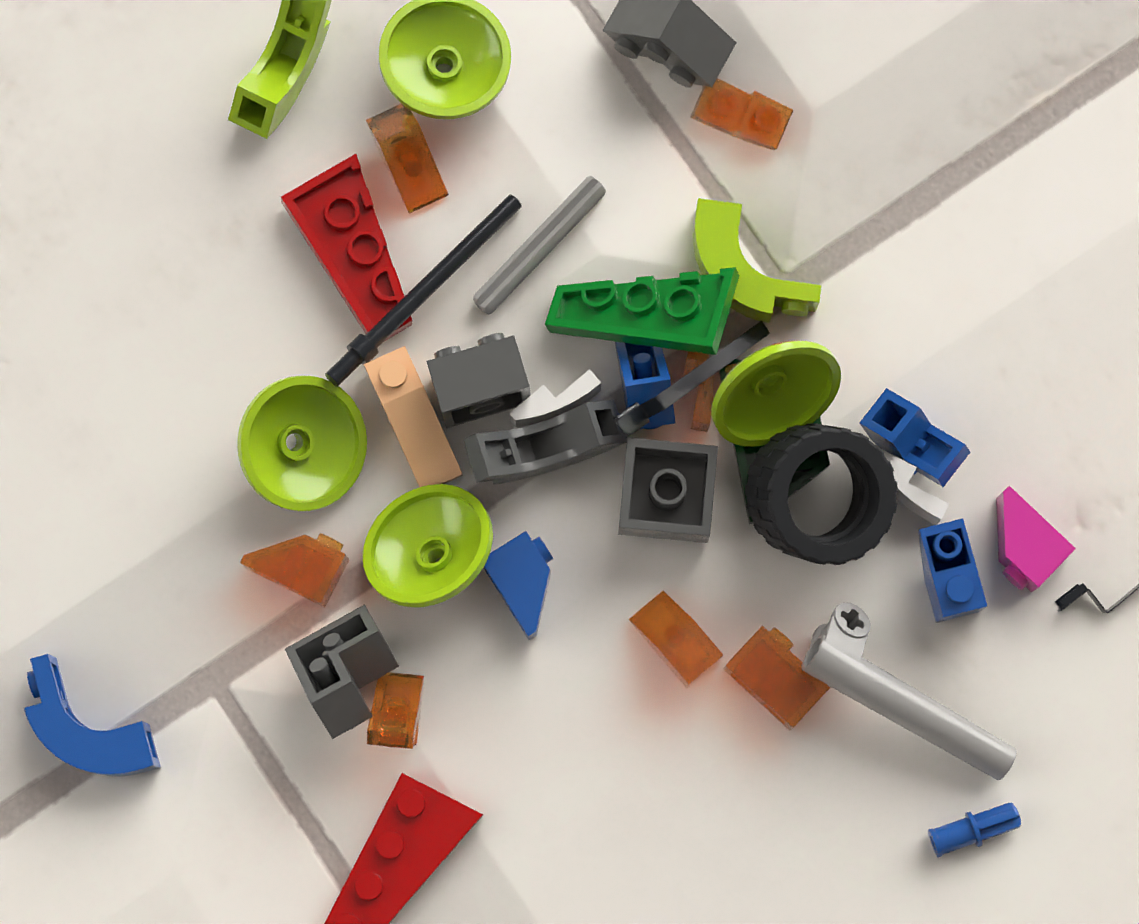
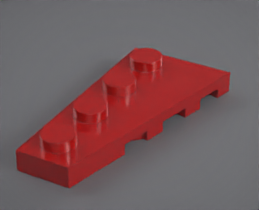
M401 773L324 924H390L405 904L416 894L431 874L480 820L483 814Z

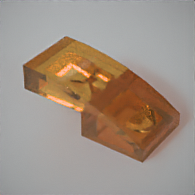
M688 351L683 377L709 359V354ZM713 375L698 385L699 389L690 429L704 432L709 430L713 403Z

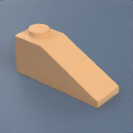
M403 346L365 363L364 367L419 487L446 484L463 476L406 347Z

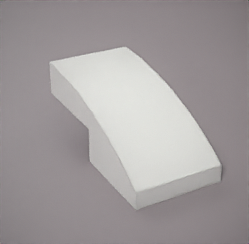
M589 369L556 398L542 385L509 413L510 421L516 428L561 415L584 404L601 391V382Z
M884 451V456L891 462L894 469L893 474L898 485L896 499L921 518L933 525H937L942 520L949 503L910 484L909 482L917 467Z

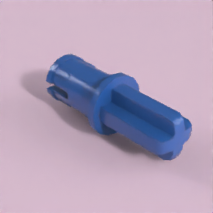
M1009 802L972 815L970 811L966 812V818L935 829H928V835L936 856L941 857L943 854L972 844H976L977 847L983 846L982 841L1018 829L1021 826V819L1015 805Z

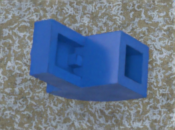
M887 388L859 422L870 439L882 450L916 466L914 475L918 472L942 487L946 485L970 454L966 444L933 426L920 407Z

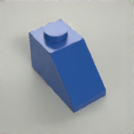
M615 342L626 409L636 402L640 405L652 399L671 386L663 348ZM672 404L665 410L648 418L650 422L641 429L651 430L663 425L676 424L674 405Z
M527 531L491 552L483 569L528 640H531L537 636L551 575L547 563L553 560V557L540 537L532 540Z

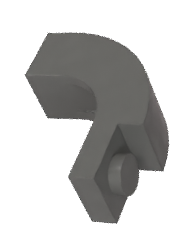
M615 401L586 402L561 415L536 424L511 430L475 433L463 439L476 483L493 481L495 485L530 478L579 463L627 443L626 435H624L616 423L619 419H613L619 414Z

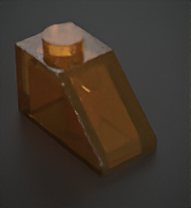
M399 104L365 120L383 162L409 214L449 195L421 127L410 109L403 104Z
M319 533L317 539L305 534L245 554L240 564L245 569L325 608L349 562V558L341 552L344 546L342 543Z
M661 591L628 619L686 689L716 665L724 656L694 619L664 591Z

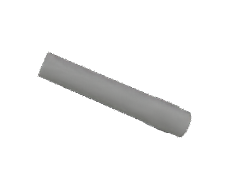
M839 604L832 612L830 621L827 624L820 625L814 631L809 650L802 663V671L994 779L1001 780L1012 767L1017 750L863 658L862 654L870 631L869 618L862 609L854 604Z

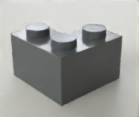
M619 0L603 28V31L616 42L614 48L618 52L631 59L644 56L665 65L670 70L669 77L678 84L691 88L693 84L712 87L737 43L692 0Z
M365 604L285 648L312 707L332 739L373 717L360 688L399 667Z

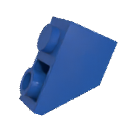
M963 518L919 529L918 535L924 580L936 623L978 613L985 609L987 602Z

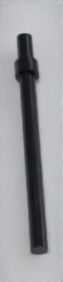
M509 194L365 335L359 334L347 346L348 352L325 373L326 378L334 386L338 387L360 364L364 365L370 362L379 353L377 348L522 207L520 201L515 196Z

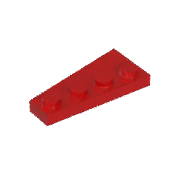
M354 154L281 196V203L366 334L404 297L396 270L393 267L369 189L366 187L357 154ZM410 316L386 340L410 327L413 321L412 317Z

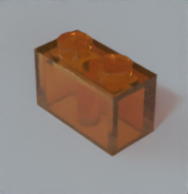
M762 625L725 665L723 670L790 731L830 687L802 671L803 662L790 651L794 644L781 631L773 627L769 632Z

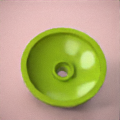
M412 0L401 7L384 28L379 44V66L387 88L405 107L420 115L434 119H458L479 112L492 103L500 94L509 76L511 47L507 33L499 19L487 7L475 0ZM440 64H447L452 70L442 73L436 67Z
M809 341L780 342L752 353L727 374L715 394L711 413L718 432L723 438L733 444L753 447L766 445L772 436L786 431L788 427L795 425L804 426L807 423L812 424L827 410L838 393L841 383L839 363L832 352L826 347Z
M305 375L280 379L259 392L251 401L242 417L237 439L239 462L251 487L271 504L294 511H311L326 507L347 493L362 470L367 450V434L363 417L353 399L342 388L334 386L326 379ZM290 434H293L296 438V445L290 450L286 445V440Z
M427 485L401 495L377 516L366 536L363 547V566L369 582L386 600L405 607L432 606L454 597L474 581L488 560L493 541V528L490 517L484 506L472 493L454 485Z

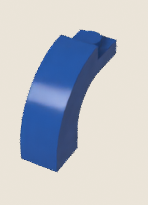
M45 654L30 659L33 671L27 672V679L33 697H40L41 703L26 707L24 710L32 730L51 753L73 767L106 776H130L161 768L148 723L140 721L106 731L88 728L76 718L69 706L57 658Z

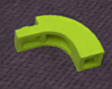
M282 0L274 29L262 55L252 70L236 87L228 117L229 121L266 139L276 130L295 103L318 58L331 22L326 19L332 0Z
M698 198L693 230V246L696 261L702 275L720 273L722 268L736 267L739 279L730 308L748 318L757 321L762 320L766 323H770L774 306L782 307L781 312L791 316H807L808 311L816 312L820 303L822 285L770 278L756 271L744 258L738 238L742 204Z

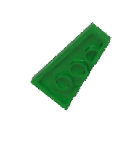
M736 267L722 268L720 273L700 275L698 271L679 273L678 278L656 280L654 276L636 277V281L630 283L614 284L613 280L557 285L545 326L550 333L717 355L739 274Z

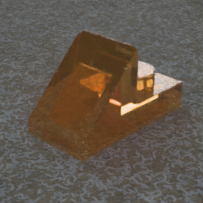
M389 672L377 680L371 709L373 717L369 719L367 729V744L413 749V746L418 741L424 676Z

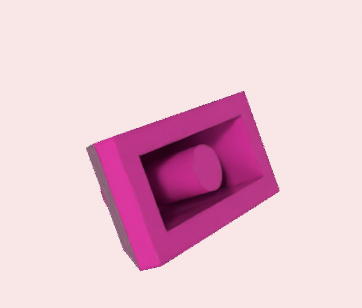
M1008 486L996 498L998 561L1005 567L1002 573L1009 582L1020 590L1026 587L1030 592H1033L1045 582L1076 548L1013 488Z

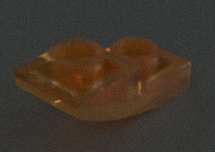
M717 78L712 87L703 86L690 118L733 137L775 151L779 146L793 109L757 91L749 94Z

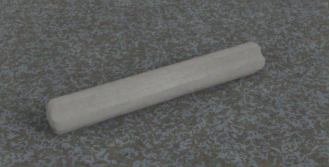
M588 176L478 290L473 297L474 303L478 308L488 315L492 314L603 198L606 189L597 179Z

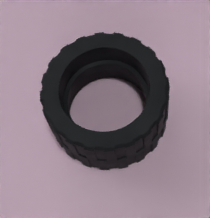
M807 423L804 426L795 425L788 427L786 431L776 433L756 453V458L753 464H750L747 473L749 475L747 485H745V495L747 496L746 508L758 534L762 535L773 548L782 550L784 554L812 563L840 565L865 556V553L870 549H874L881 542L880 540L883 535L888 533L892 525L893 515L897 510L896 495L898 485L894 478V469L891 462L884 456V451L877 444H873L867 436L858 432H852L851 429ZM818 451H830L838 454L849 469L853 484L852 500L845 517L834 529L820 536H811L800 531L792 519L788 505L789 485L795 471L805 459Z

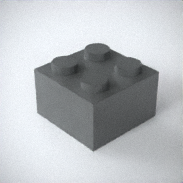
M503 333L491 334L477 341L479 346L462 351L460 346L447 347L435 352V359L426 361L446 428L514 409L531 396L529 382L514 335L505 338Z
M627 438L618 535L708 543L711 532L718 446Z

